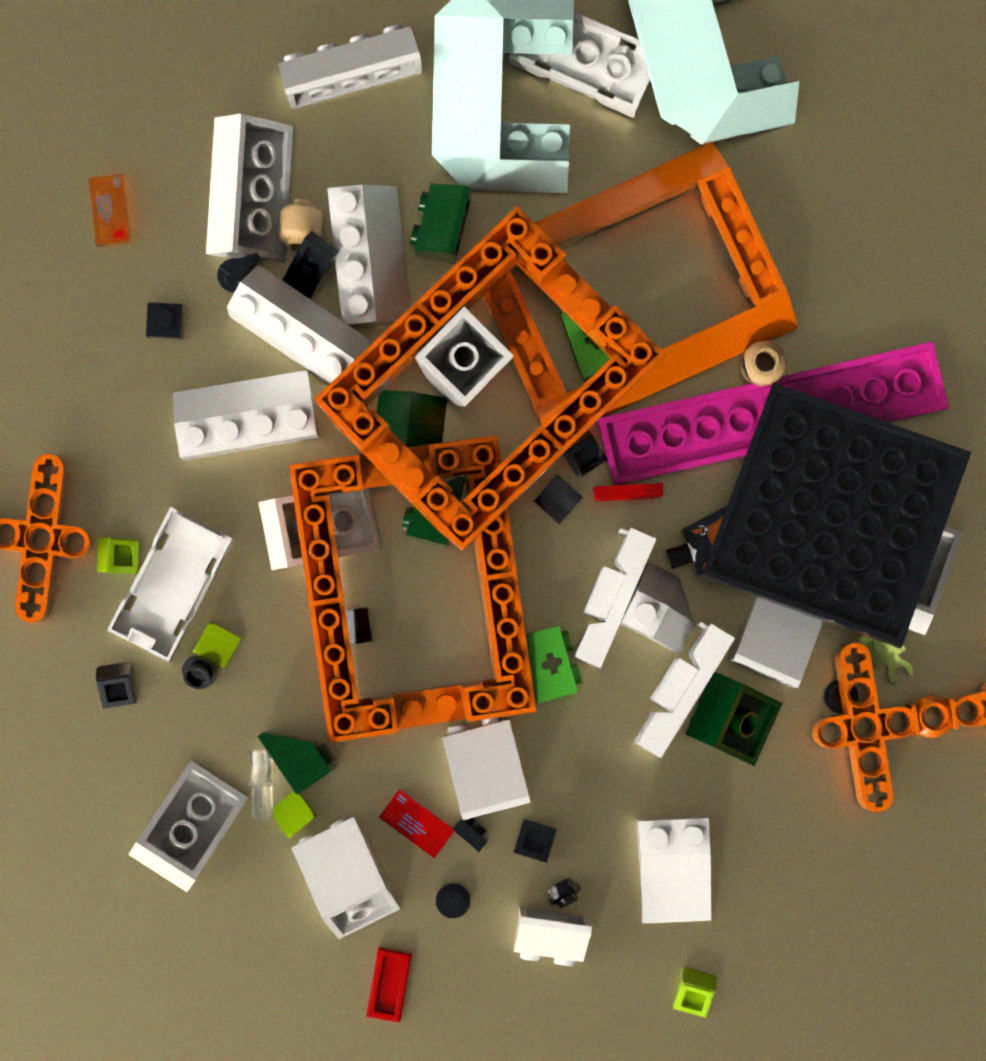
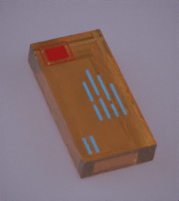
M123 174L88 178L96 246L130 244L131 236Z

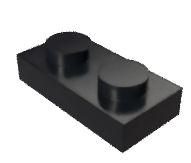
M311 231L304 238L282 281L311 300L316 295L339 250Z

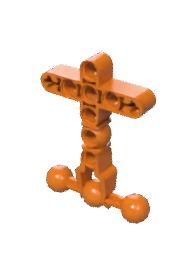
M43 454L34 461L26 521L9 518L0 519V530L6 525H11L16 534L14 540L9 544H3L0 540V549L22 552L15 612L21 620L28 623H40L49 616L57 557L82 559L91 553L94 546L93 538L88 531L75 526L62 525L68 467L61 458L53 454ZM51 461H53V466L58 468V473L52 474L50 478V485L57 486L56 492L47 488H40L41 483L48 486V475L43 473V467H49ZM50 495L54 499V508L51 512L42 514L38 509V502L41 497ZM41 529H46L50 535L49 544L44 548L36 547L33 540L35 533ZM80 533L85 541L84 547L81 551L73 553L68 547V539L71 535ZM37 563H41L46 570L45 578L38 583H34L29 577L30 568ZM27 586L36 589L44 588L43 594L36 593L35 603L41 605L40 612H34L33 617H31V611L25 610L26 603H32L34 592H26Z
M846 643L837 649L834 660L843 714L818 719L812 727V737L819 746L824 748L848 746L858 803L868 811L883 812L893 802V788L885 740L904 738L909 735L938 738L946 734L950 729H959V726H986V681L981 684L980 691L954 698H943L939 695L928 694L920 697L914 704H905V707L890 706L879 708L869 650L860 643ZM851 649L853 654H859L860 661H856L854 667L852 663H846L845 656L851 655ZM862 672H863V676H864V677H852V678L848 679L847 674H855V673H862ZM856 683L862 684L866 690L865 698L859 703L855 702L850 695V690ZM965 701L969 702L973 708L972 717L966 721L959 715V707ZM929 707H934L939 712V720L933 726L928 725L924 718L925 712ZM896 712L902 713L905 717V726L898 732L890 724V719ZM863 717L867 718L872 725L870 733L865 737L860 736L856 731V724ZM827 723H833L838 730V734L834 741L828 743L822 737V729ZM868 752L874 753L877 758V765L871 771H866L862 766V758ZM880 776V781L873 780L874 789L882 792V797L876 801L877 805L875 802L868 800V795L873 793V784L868 781L864 782V777L875 778Z

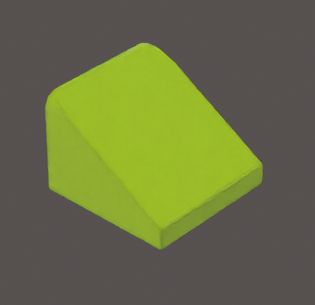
M99 538L97 572L138 574L140 539Z
M210 621L193 652L225 669L242 638Z
M294 791L269 810L288 838L292 837L317 816L301 794L296 795Z
M684 968L673 1009L707 1018L716 991L717 977L712 974Z

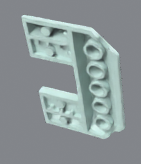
M451 0L435 15L432 156L460 185L469 186L472 191L568 193L570 124L501 122L503 53L572 55L574 0Z
M628 0L662 119L671 125L676 124L691 134L690 137L700 144L795 123L799 81L787 83L780 56L730 66L713 3L726 0Z

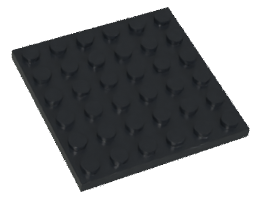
M773 382L708 556L702 577L901 649L971 452Z

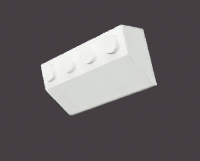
M402 25L385 28L383 34L370 37L369 34L355 36L350 39V43L338 47L336 43L325 44L318 47L317 52L304 56L303 52L293 53L284 57V62L278 63L291 110L422 73L421 57L410 26L403 28Z
M245 114L222 116L214 119L206 254L239 259L257 253L261 256L262 261H285L286 244L279 239L281 209L289 205L293 126Z
M363 184L327 188L333 245L339 250L335 258L341 319L353 329L392 325L410 308L398 189L395 186Z
M259 264L239 283L227 306L229 317L328 384L372 344L371 340Z
M308 370L173 393L174 425L180 458L184 461L320 438Z

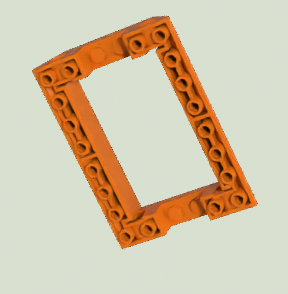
M713 142L534 222L562 249L695 188L697 184L702 194V205L708 217H713L740 275L738 282L746 299L750 298L754 306L749 310L661 349L666 355L602 417L744 353L753 343L771 341L798 328L789 294L729 165ZM516 264L482 298L491 318H494L507 349L514 355L512 360L520 375V381L542 425L580 387L566 392L511 271L520 268Z
M516 206L319 393L314 400L337 428L441 534L463 551L666 354L617 305L612 308L566 262V254ZM517 264L610 359L463 500L462 504L454 495L453 489L439 475L436 477L390 430L389 424L375 410L371 411L367 406L416 360L415 356L463 306L469 310Z
M498 435L407 447L436 477L439 475L441 478H449L464 474L467 496L501 464ZM363 454L289 465L329 743L399 733L398 729L466 719L467 722L536 712L508 508L474 540L493 679L358 699L328 494L359 491L393 484Z

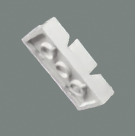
M574 12L572 55L511 53L509 56V64L538 77L550 78L551 81L593 99L595 98L602 105L634 118L650 81L638 39ZM623 40L628 46H622L619 43ZM536 62H539L552 69L549 72L545 69L535 66ZM599 89L614 95V98L611 99L598 93Z
M170 507L154 538L151 550L129 592L123 598L107 631L168 662H172L235 539ZM166 533L169 537L161 551L157 547ZM215 558L217 561L211 575L206 574L205 572L210 566L211 560ZM135 595L137 599L129 612L126 610V607L132 596ZM182 619L186 621V624L181 629L179 635L176 636L174 632Z
M620 528L617 533L624 536V540L614 560V564L621 573L604 566L600 571L583 613L603 622L586 625L573 657L597 668H601L656 541V538L633 528H630L629 531Z
M702 622L696 624L702 631L688 652L693 666L681 658H675L650 697L652 701L667 709L668 712H651L633 742L660 758L735 639L713 624L709 626Z

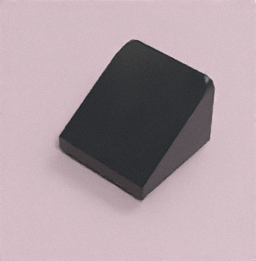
M254 253L221 264L219 268L239 285L258 264L261 266L263 261L260 255Z
M589 430L563 454L578 478H581L607 460Z
M556 475L534 502L560 524L583 497L559 475Z
M369 608L346 610L350 645L373 642Z
M130 662L97 667L96 683L103 709L137 703Z

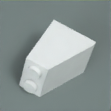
M463 306L415 356V359L428 382L452 406H466L514 355Z
M755 596L728 657V661L790 688H798L823 621Z
M501 717L481 720L482 726L469 729L467 723L447 728L449 735L442 736L462 820L531 803L509 719L503 721Z
M354 817L340 819L334 822L330 829L318 835H307L299 841V844L291 847L323 921L338 939L401 909L361 826Z

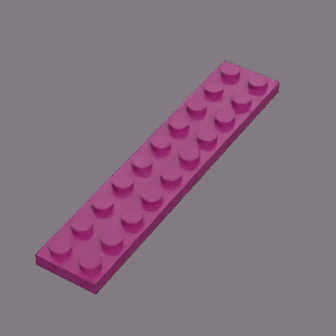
M933 341L785 375L776 382L779 385L888 423L949 409ZM750 383L600 418L598 424L612 484H627L746 456L772 385L757 386Z

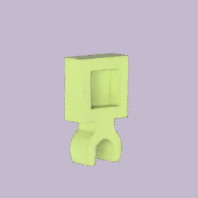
M864 635L857 639L860 644L865 645L869 650L872 664L875 668L883 664L886 665V677L892 685L899 683L894 675L896 668H904L908 676L914 674L912 665L907 661L901 660L898 656L906 650L904 645L900 649Z

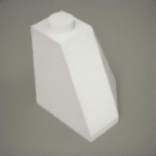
M648 562L636 585L620 625L680 654L695 624L680 578Z

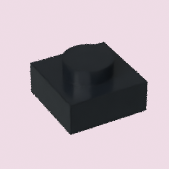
M148 302L146 337L182 340L183 305Z
M461 817L452 829L478 852L488 842V839L483 836L487 830L474 818H470L467 822L462 820Z
M523 819L513 852L547 863L557 829Z

